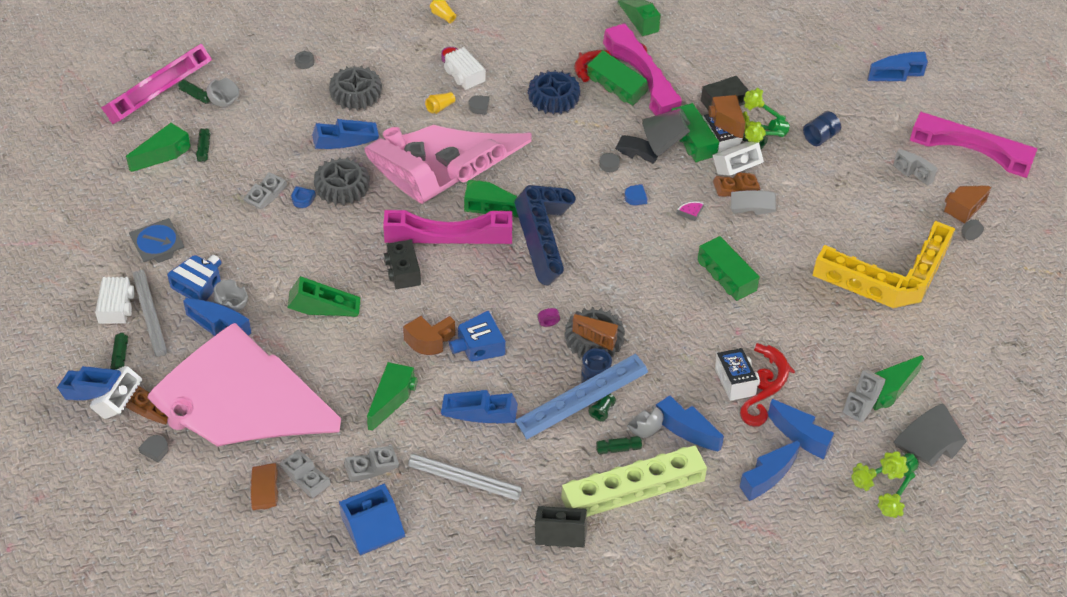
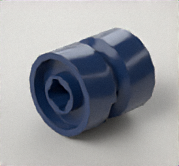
M824 111L804 125L803 134L811 145L817 147L841 131V122L833 112Z
M595 348L588 350L583 355L581 383L612 367V358L607 351Z

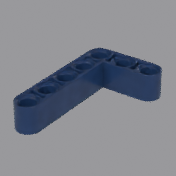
M528 185L515 198L514 203L536 277L541 284L549 286L563 273L564 267L547 214L563 215L575 203L576 198L574 193L566 188Z

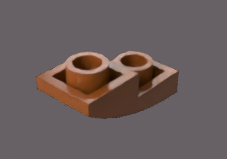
M738 172L734 178L716 176L713 180L718 196L731 197V192L760 191L761 189L755 174Z
M137 386L138 388L135 389L133 396H130L131 399L128 400L125 407L145 418L166 425L168 417L148 399L150 392Z
M276 463L252 467V510H266L277 506L278 489L276 482L278 469Z

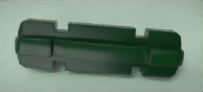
M185 79L178 83L179 90L186 92V94L205 104L210 102L207 91Z
M201 128L199 130L198 150L196 152L197 161L206 162L208 160L209 139L211 135L208 128Z
M123 332L116 334L114 337L110 365L112 370L125 366L128 335H125Z
M638 436L630 437V439L625 437L609 439L608 442L605 440L596 442L598 454H607L608 451L617 453L629 451L630 449H642V440Z

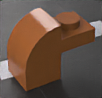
M419 316L403 326L404 341L417 353L423 355L439 354L443 352V342L451 340L456 335L455 320L448 316L431 326L422 316Z

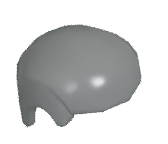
M226 77L222 80L214 79L206 89L209 100L219 107L231 106L240 95L239 88L235 82Z
M222 280L214 287L215 303L236 312L246 306L248 294L244 286L240 288L236 285L235 280Z
M652 406V412L643 410L627 425L634 435L640 438H648L659 431L664 418L663 413L657 407Z

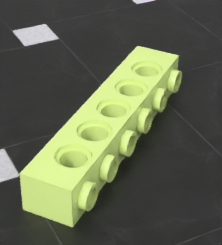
M696 445L688 448L682 447L677 451L668 454L662 453L648 460H638L631 465L615 467L611 471L601 474L595 473L584 479L571 480L562 485L561 499L565 508L587 509L588 517L705 481L707 467Z

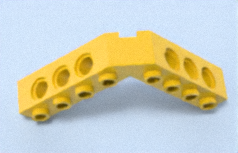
M935 221L927 241L925 240L920 255L918 254L913 269L910 268L906 277L895 272L890 273L880 269L875 264L870 265L856 259L857 257H850L837 252L836 249L827 245L823 246L816 258L812 276L891 308L919 303L928 290L950 246L955 228Z

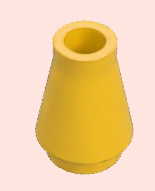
M433 0L429 6L433 14L446 20L448 23L454 22L457 17L445 0Z
M452 92L430 95L425 100V106L430 113L438 114L449 105L455 103V96Z

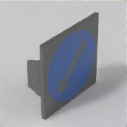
M170 218L129 232L143 262L154 259L157 263L173 258L174 251L185 248Z

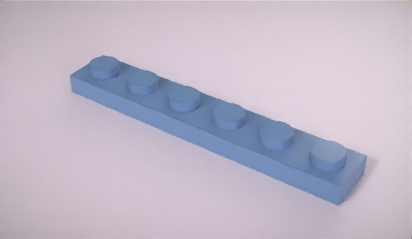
M634 354L516 419L515 422L527 440L648 373L646 365L637 354Z

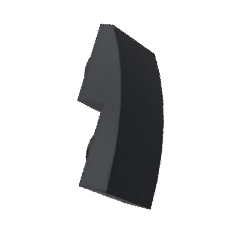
M622 135L615 148L631 159L637 154L652 164L658 158L653 152L649 141L634 136Z

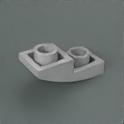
M904 150L897 151L893 164L905 176L908 177L914 174L927 186L934 182L938 169L920 156Z
M269 172L260 185H253L243 200L259 209H263L287 186V182Z
M769 191L731 192V210L733 214L754 211L755 215L776 212V194Z
M862 370L856 391L849 392L843 413L859 422H863L876 403L886 379L869 370Z
M393 446L371 448L368 455L346 457L344 461L350 482L376 477L399 466Z
M299 450L279 463L285 473L312 499L331 485L329 478L316 469L313 461Z

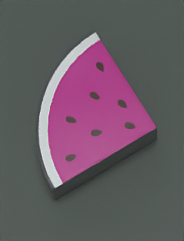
M699 201L686 202L678 207L676 214L696 221L704 207V203Z

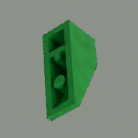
M618 0V4L642 37L659 32L661 14L653 3L646 0Z
M169 123L126 155L129 170L134 172L177 159L191 148L189 135L175 124Z
M469 180L464 196V212L486 214L490 211H512V217L519 218L514 203L517 196L490 182Z
M300 276L289 291L287 308L307 315L357 317L359 315L361 297Z
M922 355L875 373L886 380L873 406L874 410L888 408L895 403L920 372L924 360Z
M387 362L367 415L368 430L373 431L409 399L411 390L415 391L418 378L414 375V367Z

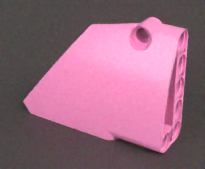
M431 125L402 135L399 127H391L383 132L384 139L380 138L366 146L364 150L369 160L394 185L414 200L423 204L457 182L469 181L531 142L532 134L531 132L478 133ZM411 142H424L426 161H423L421 157L417 158L411 155L409 151H404V147ZM447 147H455L459 150L460 156L453 159L448 167L437 161L435 156L437 152Z
M236 323L228 326L192 353L154 387L148 395V399L168 417L167 421L171 428L176 430L188 428L217 447L264 438L339 433L341 418L276 355H268Z

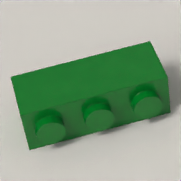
M604 50L587 65L589 78L595 83H600L608 92L616 94L624 103L634 106L648 91L647 79Z
M690 103L672 108L671 111L681 108L690 122L687 126L690 132L679 140L686 147L688 155L692 156L695 163L713 158V155L718 153L719 141L695 105Z
M721 236L699 246L697 259L699 264L705 267L712 278L723 286L728 295H731L738 301L757 291L760 276Z

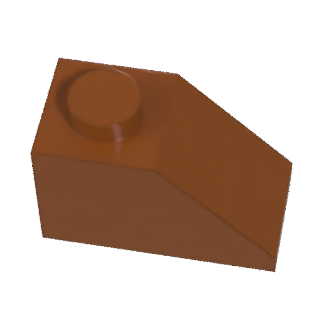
M737 96L713 97L712 105L709 106L708 112L709 117L713 118L714 125L738 138H743L746 123Z
M988 185L959 186L954 192H950L945 199L947 204L944 212L965 224L987 202L992 187Z

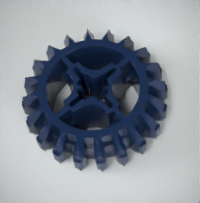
M547 70L546 73L540 72L539 75H534V78L530 80L528 98L529 102L538 111L543 110L545 114L550 112L553 115L554 113L561 115L563 111L568 113L570 109L575 108L579 102L581 90L579 82L576 81L575 77H571L570 73L564 74L563 70L561 72H556V70L550 72Z

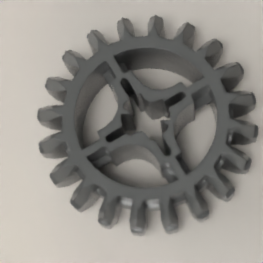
M354 65L352 68L346 66L345 70L339 69V72L334 73V76L330 78L329 92L332 101L336 105H340L342 109L347 107L349 111L352 108L357 111L359 108L365 110L366 106L372 107L373 103H378V99L381 98L382 83L379 75L374 70L371 71L369 67L364 69L362 65L360 67H355Z
M339 157L338 160H334L331 158L330 162L324 161L323 166H318V171H315V191L317 195H320L321 200H326L328 204L332 202L335 206L338 203H342L343 206L348 202L353 204L354 200L360 201L361 197H365L366 191H369L370 176H368V170L363 166L362 162L358 163L356 159L350 160L348 157L341 159Z
M592 306L591 310L583 308L582 313L576 311L575 314L617 324V340L613 351L573 332L574 316H570L569 322L565 326L566 332L564 337L567 348H571L572 354L578 353L579 359L588 350L595 348L607 351L611 357H614L615 353L620 351L621 346L624 344L625 330L622 321L618 320L617 315H611L610 310L604 312L602 307L599 310H595Z

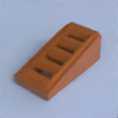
M574 314L572 331L613 351L617 340L618 325Z

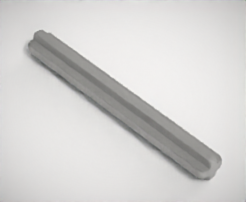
M143 270L135 271L133 277L154 354L157 357L165 356L167 350L145 272Z
M411 454L409 458V467L498 495L519 500L522 493V487L418 454Z

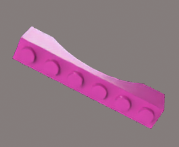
M625 23L605 29L603 44L610 54L629 63L647 79L650 90L649 108L653 114L659 115L671 111L672 108L681 106L682 99L680 95L675 92L671 83L666 80L661 69L655 65L652 57L647 54L643 45L634 36L633 31Z
M199 44L101 108L111 123L114 124L203 67L212 59L203 45Z
M921 111L910 137V141L928 147L954 145L976 150L995 160L1007 172L1025 178L1028 176L1038 149Z
M384 210V243L412 239L413 243L512 244V211H490L470 220L442 222L425 219L406 210Z

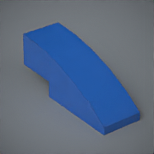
M901 53L880 59L871 64L867 79L868 81H906L907 76H924L928 63L926 53Z
M337 119L335 125L316 123L312 137L315 149H339L375 141L379 138V133L375 122Z
M190 298L183 300L186 315L212 335L216 336L234 323L248 336L251 334L249 319L240 313L209 301Z
M82 366L80 371L69 370L57 386V389L65 400L95 399L108 393L122 373L120 370Z
M488 390L444 394L441 414L442 416L470 422L515 423L518 403L513 393L490 395Z
M670 395L656 404V407L663 413L662 425L665 428L700 447L717 452L722 449L724 436L693 406L685 410Z
M772 399L768 417L774 425L791 441H799L801 448L824 460L831 446L834 432L815 425V416Z
M799 441L758 457L756 467L742 474L739 487L749 501L770 490L786 475L797 458L800 448Z

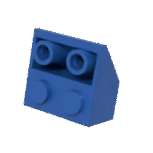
M385 484L339 501L341 519L360 556L405 537L395 503Z

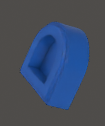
M643 184L626 188L624 199L628 204H647L648 198Z
M296 186L291 195L293 205L297 208L310 206L316 196L315 190Z

